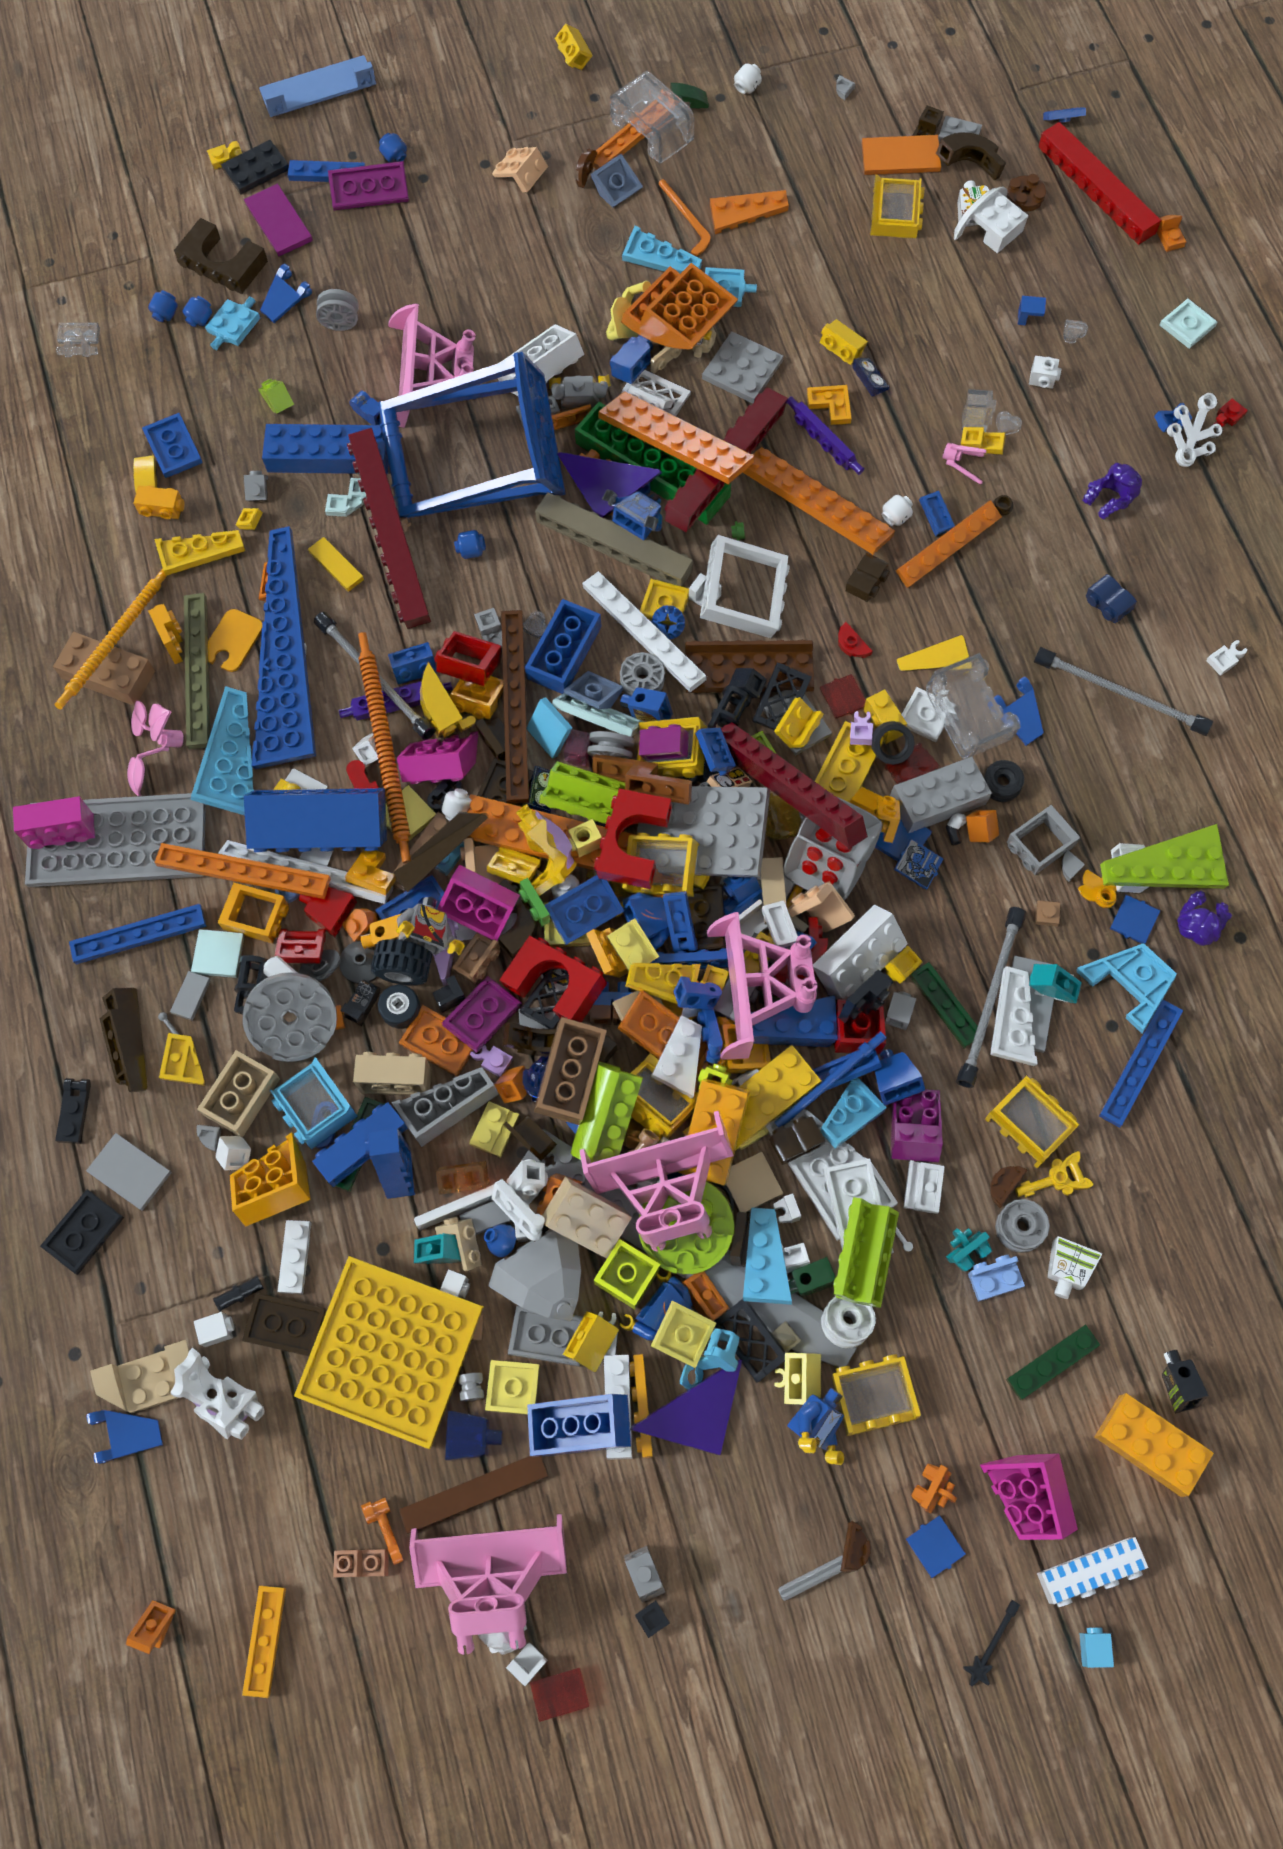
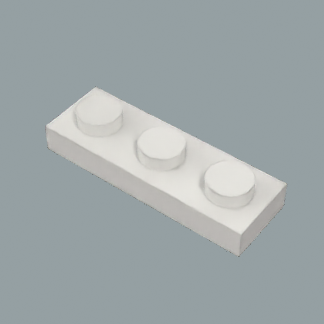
M286 1220L278 1284L279 1293L303 1294L311 1232L310 1221Z

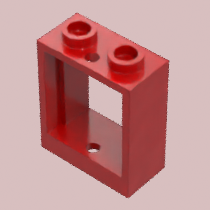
M453 631L451 636L445 639L442 649L436 652V672L485 686L500 663L501 645ZM458 652L482 661L479 665H475L452 657Z

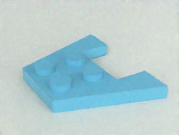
M1144 943L1077 968V973L1092 987L1110 974L1140 1002L1137 1007L1126 1015V1019L1142 1034L1177 975Z

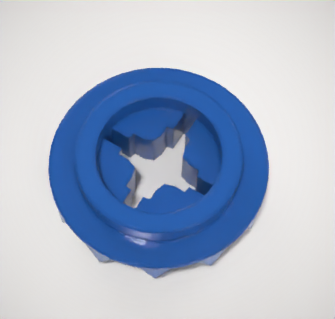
M666 605L655 611L651 623L668 639H674L683 632L685 618L678 608ZM667 616L670 621L677 623L670 625L668 631L666 625L660 623L666 620Z

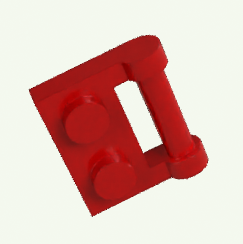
M280 929L275 956L281 957L286 963H321L324 942L326 941V930L288 931V929Z

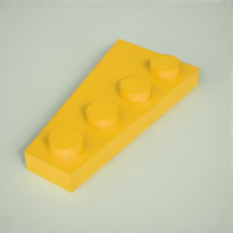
M239 530L212 533L211 536L197 534L193 535V538L181 539L180 536L172 537V540L163 541L162 538L154 539L166 576L246 551Z

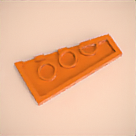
M786 190L710 198L715 234L721 233L722 229L730 228L731 230L737 228L738 224L748 222V224L755 222L757 218L762 216L767 218L786 212L789 207Z

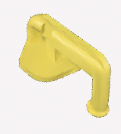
M649 281L627 287L622 297L615 299L611 308L612 319L606 331L609 340L614 341L638 336L636 332L622 324L621 321L624 312L631 306L634 295L645 292L651 286Z

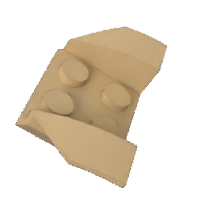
M183 1340L164 1346V1351L118 1366L109 1364L91 1370L96 1395L130 1413H136L178 1399V1397L171 1395L175 1385L174 1369L184 1362L188 1356L187 1341Z

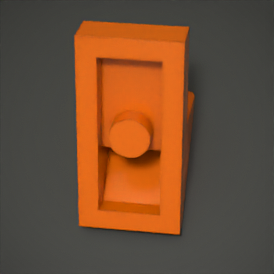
M1167 215L1159 217L1161 222L1157 234L1166 252L1185 247L1186 240L1179 228L1182 216Z
M152 1600L128 1635L126 1645L150 1654L154 1647L160 1648L175 1614V1609Z

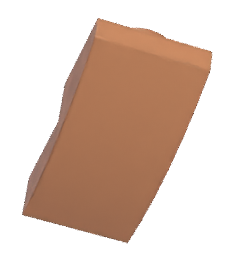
M388 1549L334 1551L333 1578L388 1576Z

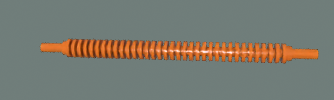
M361 632L358 634L361 647L358 659L383 788H385L393 839L399 844L402 862L406 864L411 861L408 847L411 835L376 658L369 649L366 632Z

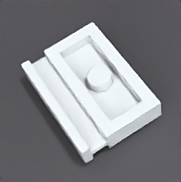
M910 1160L903 1208L934 1214L939 1213L944 1166Z

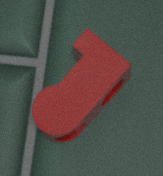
M353 760L348 763L346 771L354 788H379L376 781L369 783L368 773L363 762Z

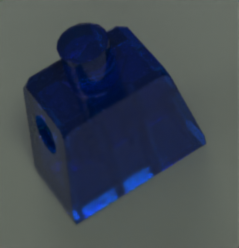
M448 1411L446 1461L487 1456L488 1445H502L503 1430H489V1419Z

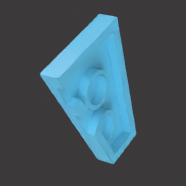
M859 1078L851 1080L821 1127L820 1132L836 1149L884 1113L887 1107Z

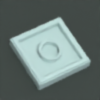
M1188 298L1160 322L1162 328L1189 349L1217 325L1215 319Z
M199 929L191 972L199 975L237 978L245 935L243 933Z

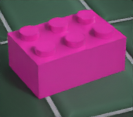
M80 796L13 807L14 832L29 848L41 849L47 845L60 846L66 844V842H85L88 839L95 838L94 814Z
M459 865L446 888L437 910L446 913L447 918L492 940H498L520 895Z

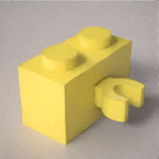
M785 1353V1368L775 1369V1373L783 1375V1381L775 1383V1386L785 1388L784 1404L803 1405L813 1394L821 1398V1354Z

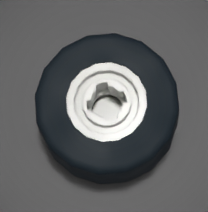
M401 984L392 985L385 989L378 1001V1010L385 1023L398 1029L409 1027L418 1016L421 1008L420 1001L414 990Z

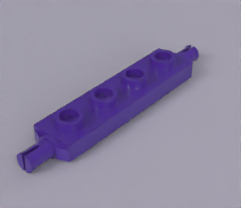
M793 397L788 398L787 404L794 410V418L797 424L803 426L808 431L810 437L816 439L821 444L823 450L829 452L834 457L838 465H842L846 470L852 468L860 475L864 468L857 462L855 454L802 401L798 403Z
M421 681L393 688L408 706L421 705ZM451 681L442 684L446 691L453 690ZM382 691L386 713L401 710ZM366 695L351 699V707L339 709L340 717L344 718L353 715L357 721L370 718Z

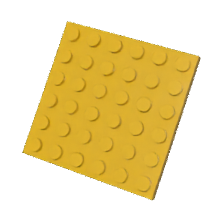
M348 1256L294 1397L431 1449L484 1306Z

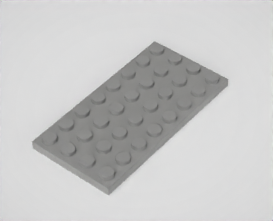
M192 793L83 800L94 814L95 838L88 839L85 842H66V844L60 846L47 845L41 849H32L27 846L25 885L27 887L204 877V875L158 867L154 862L161 843L205 851L206 804L190 800Z

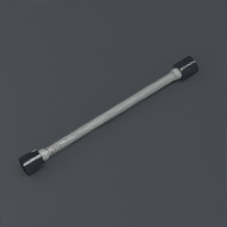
M320 612L314 618V624L324 635L329 634L359 664L358 658L360 653L338 631L337 623L327 612ZM379 675L382 690L408 716L414 725L412 727L423 740L430 739L436 732L434 725L425 716L417 715Z
M1040 647L1035 657L1034 663L1048 669L1051 666L1054 668L1059 667V669L1062 668L1064 671L1077 675L1080 678L1082 677V679H1087L1089 682L1092 681V683L1103 688L1105 687V689H1110V691H1115V693L1118 692V694L1131 700L1133 699V701L1136 700L1138 703L1141 702V704L1154 708L1156 711L1159 710V712H1164V714L1175 719L1177 718V720L1185 721L1186 725L1191 726L1190 730L1203 736H1207L1213 724V720L1199 714L1196 717L1193 715L1187 716V714L1179 712V710H1174V708H1169V706L1166 707V705L1158 701L1151 700V698L1148 699L1146 696L1143 697V695L1132 690L1130 691V689H1125L1123 686L1120 687V685L1109 680L1107 681V679L1099 678L1097 675L1094 676V674L1081 668L1079 669V667H1074V665L1071 666L1069 663L1066 664V662L1056 657L1057 653Z
M1010 907L1005 923L1007 928L1006 938L973 1040L969 1059L961 1066L956 1079V1083L962 1087L973 1088L979 1070L976 1067L977 1058L1001 984L1003 969L1006 967L1014 937L1019 929L1022 928L1027 912L1019 907Z

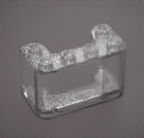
M649 71L643 72L610 96V119L612 123L619 127L624 126L626 122L632 124L639 133H642L648 139V154L660 164L694 140V114L691 108Z
M980 653L935 671L926 685L928 698L963 759L973 757L1012 740L1021 728L1017 715H1013L1011 712L1004 714L1002 707L996 703L993 697L992 689L985 683L984 680L989 671V664L982 658Z

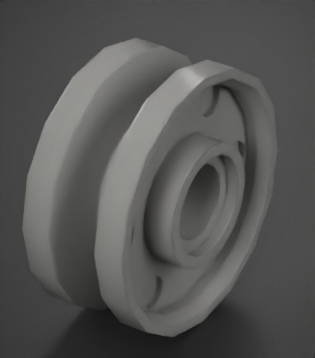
M329 289L323 291L317 299V320L328 329L336 331L351 329L358 321V300L354 295L344 290Z
M640 652L627 657L622 663L620 670V683L625 694L632 696L637 687L661 692L665 681L663 664L659 658L650 653ZM639 675H645V676H647V677L644 678V679H641V678H639L638 676H639Z
M596 731L590 733L589 740L598 744L588 746L587 754L590 756L599 754L632 759L633 753L624 748L633 747L634 738L613 732Z
M1026 1199L1014 1200L1007 1204L997 1216L995 1224L996 1234L1001 1243L1009 1250L1018 1253L1030 1252L1042 1244L1048 1236L1050 1227L1048 1216L1043 1208L1034 1201ZM1017 1221H1023L1027 1225V1231L1020 1230L1017 1226Z

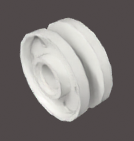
M836 1296L825 1307L821 1317V1325L825 1336L834 1345L841 1348L860 1346L873 1332L876 1323L875 1312L872 1306L838 1299ZM843 1317H850L853 1324L846 1323Z

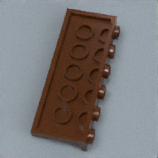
M715 640L685 642V656L706 675L705 682L691 692L686 689V693L723 692L724 688L729 685L736 668H754L767 679L762 689V692H765L776 663H781L812 676L806 692L814 691L812 640ZM779 672L776 682L788 679L786 674ZM799 679L792 680L796 690H800L803 681ZM790 682L778 686L781 692L793 690ZM772 688L771 692H777L776 688Z

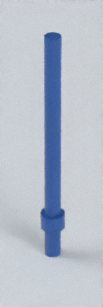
M880 1031L868 1043L864 1042L858 1047L859 1050L777 1119L774 1122L776 1126H785L864 1057L868 1058L874 1053L873 1050L887 1039L886 1036Z

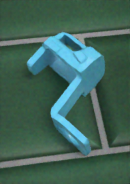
M715 1329L711 1334L704 1357H700L695 1368L696 1380L694 1384H690L688 1381V1374L691 1370H694V1367L687 1364L683 1368L680 1384L688 1390L702 1382L703 1370L720 1367L728 1372L736 1371L738 1361L735 1359V1354L740 1340L739 1336L732 1331ZM719 1340L728 1342L725 1350L717 1346Z

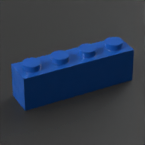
M388 1102L385 1105H378L367 1119L363 1118L356 1122L353 1126L354 1129L347 1134H341L335 1139V1144L328 1149L320 1150L315 1155V1159L312 1162L332 1187L336 1186L370 1159L369 1154L367 1155L365 1151V1140H369L368 1132L397 1128L402 1134L408 1129L404 1121Z

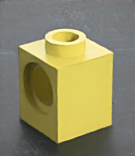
M593 819L568 830L572 852L576 850L579 857L600 848L602 836ZM581 837H588V838H589V839H588L587 841H585V842L579 841V839H580Z

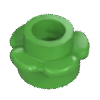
M735 521V525L731 526L732 537L737 538V541L745 539L744 523H737Z

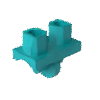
M956 1228L953 1231L955 1239L950 1242V1245L953 1248L958 1247L945 1256L949 1263H955L962 1271L966 1272L975 1264L968 1255L974 1250L979 1258H984L990 1254L992 1249L987 1241L990 1237L986 1232L981 1233L978 1231L971 1236L973 1233L969 1228L963 1233Z

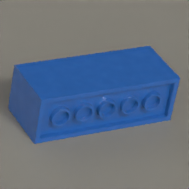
M385 788L253 790L243 795L247 849H254V852H267V849L276 848V852H287L289 848H298L300 852L312 851L311 848H320V851H333L336 847H342L343 851H354L356 847H364L367 851L378 850V847H381L387 841Z

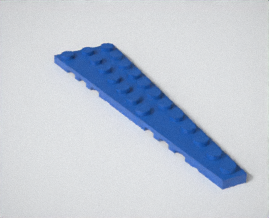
M290 526L269 532L266 571L268 573L267 584H265V619L262 624L259 662V698L256 702L257 721H255L254 728L256 730L255 741H253L252 767L254 769L316 757L293 532Z

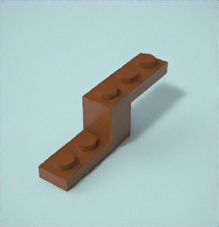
M599 754L593 756V773L625 782V790L670 798L675 803L689 805L691 802L692 781L658 776V763Z

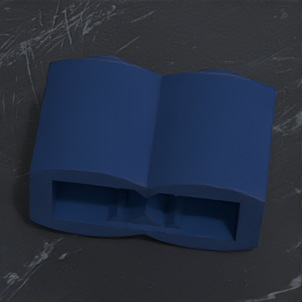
M1108 574L1089 587L1086 594L1088 603L1101 610L1103 617L1115 624L1130 613L1137 602L1132 594L1122 588Z

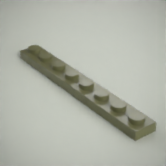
M205 593L184 595L186 746L188 749L207 747L210 737L207 596Z

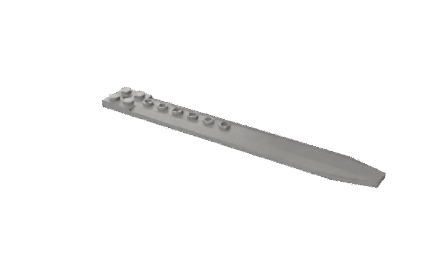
M543 1129L557 1143L556 1147L546 1156H554V1162H556L554 1166H545L548 1178L558 1173L582 1181V1186L595 1192L583 1173L581 1160L571 1155L572 1147ZM529 1150L522 1159H532L539 1163H546L544 1159L540 1161ZM630 1185L627 1186V1188H628L629 1191L635 1190V1189H634L633 1187H631ZM620 1188L600 1193V1196L623 1207L632 1217L620 1237L646 1253L636 1229L639 1213ZM728 1250L723 1258L714 1266L705 1270V1273L729 1308H732L743 1299L746 1267L732 1266L731 1251ZM676 1273L685 1280L693 1275ZM796 1293L791 1294L792 1305L749 1302L770 1332L774 1331L785 1321L790 1324L801 1338V1341L792 1348L796 1353L821 1354L822 1362L840 1368L848 1364L857 1347L841 1348L834 1345L825 1336L822 1329L821 1317L823 1311ZM742 1308L738 1315L750 1321L749 1316Z

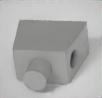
M647 1546L624 1556L626 1566L642 1603L665 1593Z

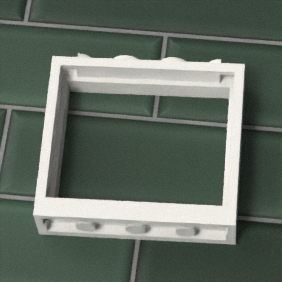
M718 535L711 544L700 618L771 638L776 631L780 630L782 625L780 613H782L785 605L782 599L787 589L785 577L788 575L790 568L787 565L788 556ZM723 553L776 568L769 621L716 605Z

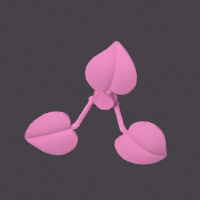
M141 701L135 702L131 719L132 732L135 736H141L143 729L150 731L152 741H157L162 747L138 754L136 758L132 757L130 759L127 777L132 791L137 796H141L140 791L145 773L142 758L161 751H168L169 747L180 748L183 745V733L181 730L164 729L172 712L160 704H153L149 713V726L145 724L147 711Z

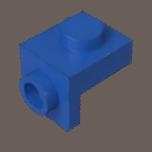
M1174 410L1158 411L1154 416L1158 427L1163 432H1167L1168 426L1173 423L1180 424L1183 429L1181 420L1174 416ZM1188 413L1189 418H1190V421H1191V420H1192V416H1191L1190 413Z

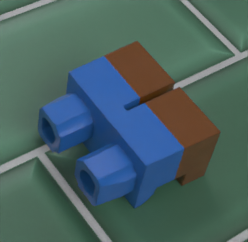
M607 982V985L591 1007V1024L611 1025L612 1003L633 993L631 988L625 986L626 982H618L617 992H609V982ZM613 1006L614 1025H620L621 1020Z

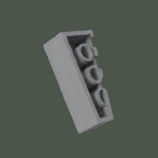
M481 1067L455 1077L453 1081L437 1084L430 1090L422 1093L417 1092L410 1095L411 1097L401 1101L399 1099L391 1103L422 1147L499 1095V1093Z

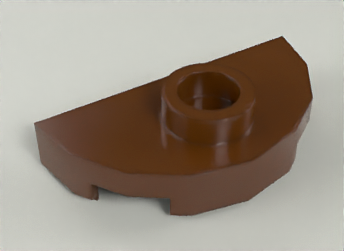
M587 149V152L582 153L576 166V171H579L578 179H576L578 187H585L588 176L594 167V160L597 155L596 150Z
M1008 1166L1001 1168L993 1176L990 1183V1194L993 1202L999 1208L1006 1202L1028 1171L1021 1166Z
M854 1521L848 1523L840 1571L847 1573L858 1571L868 1562L871 1554L870 1541H867L865 1534L862 1532L863 1528Z

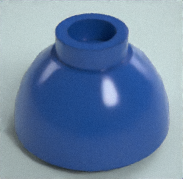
M499 1224L488 1229L485 1232L484 1240L489 1251L497 1257L507 1256L513 1250L516 1243L515 1229L507 1224Z

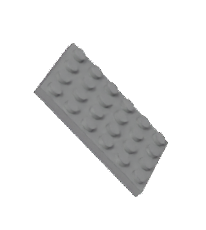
M692 786V797L689 805L672 802L673 809L667 828L638 823L637 833H648L650 836L656 837L660 833L669 834L671 837H679L680 834L693 836L692 838L699 843L695 875L760 878L770 789L762 787ZM640 849V858L655 860L656 869L662 874L684 875L687 851Z

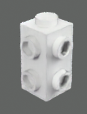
M532 1159L522 1160L507 1179L508 1186L514 1189L523 1202L530 1204L538 1196L542 1188L547 1185L548 1174L545 1172V1163H539Z

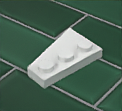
M681 1015L651 1075L652 1078L690 1098L694 1097L702 1031L701 1025Z

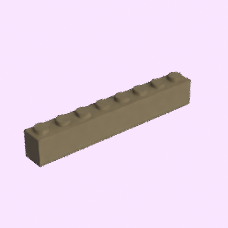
M547 492L535 511L537 523L662 582L683 587L693 571V560L687 555L679 554L666 545L662 546L655 543L649 537L643 541L612 520H606L595 512H589L576 503L565 501L559 495Z

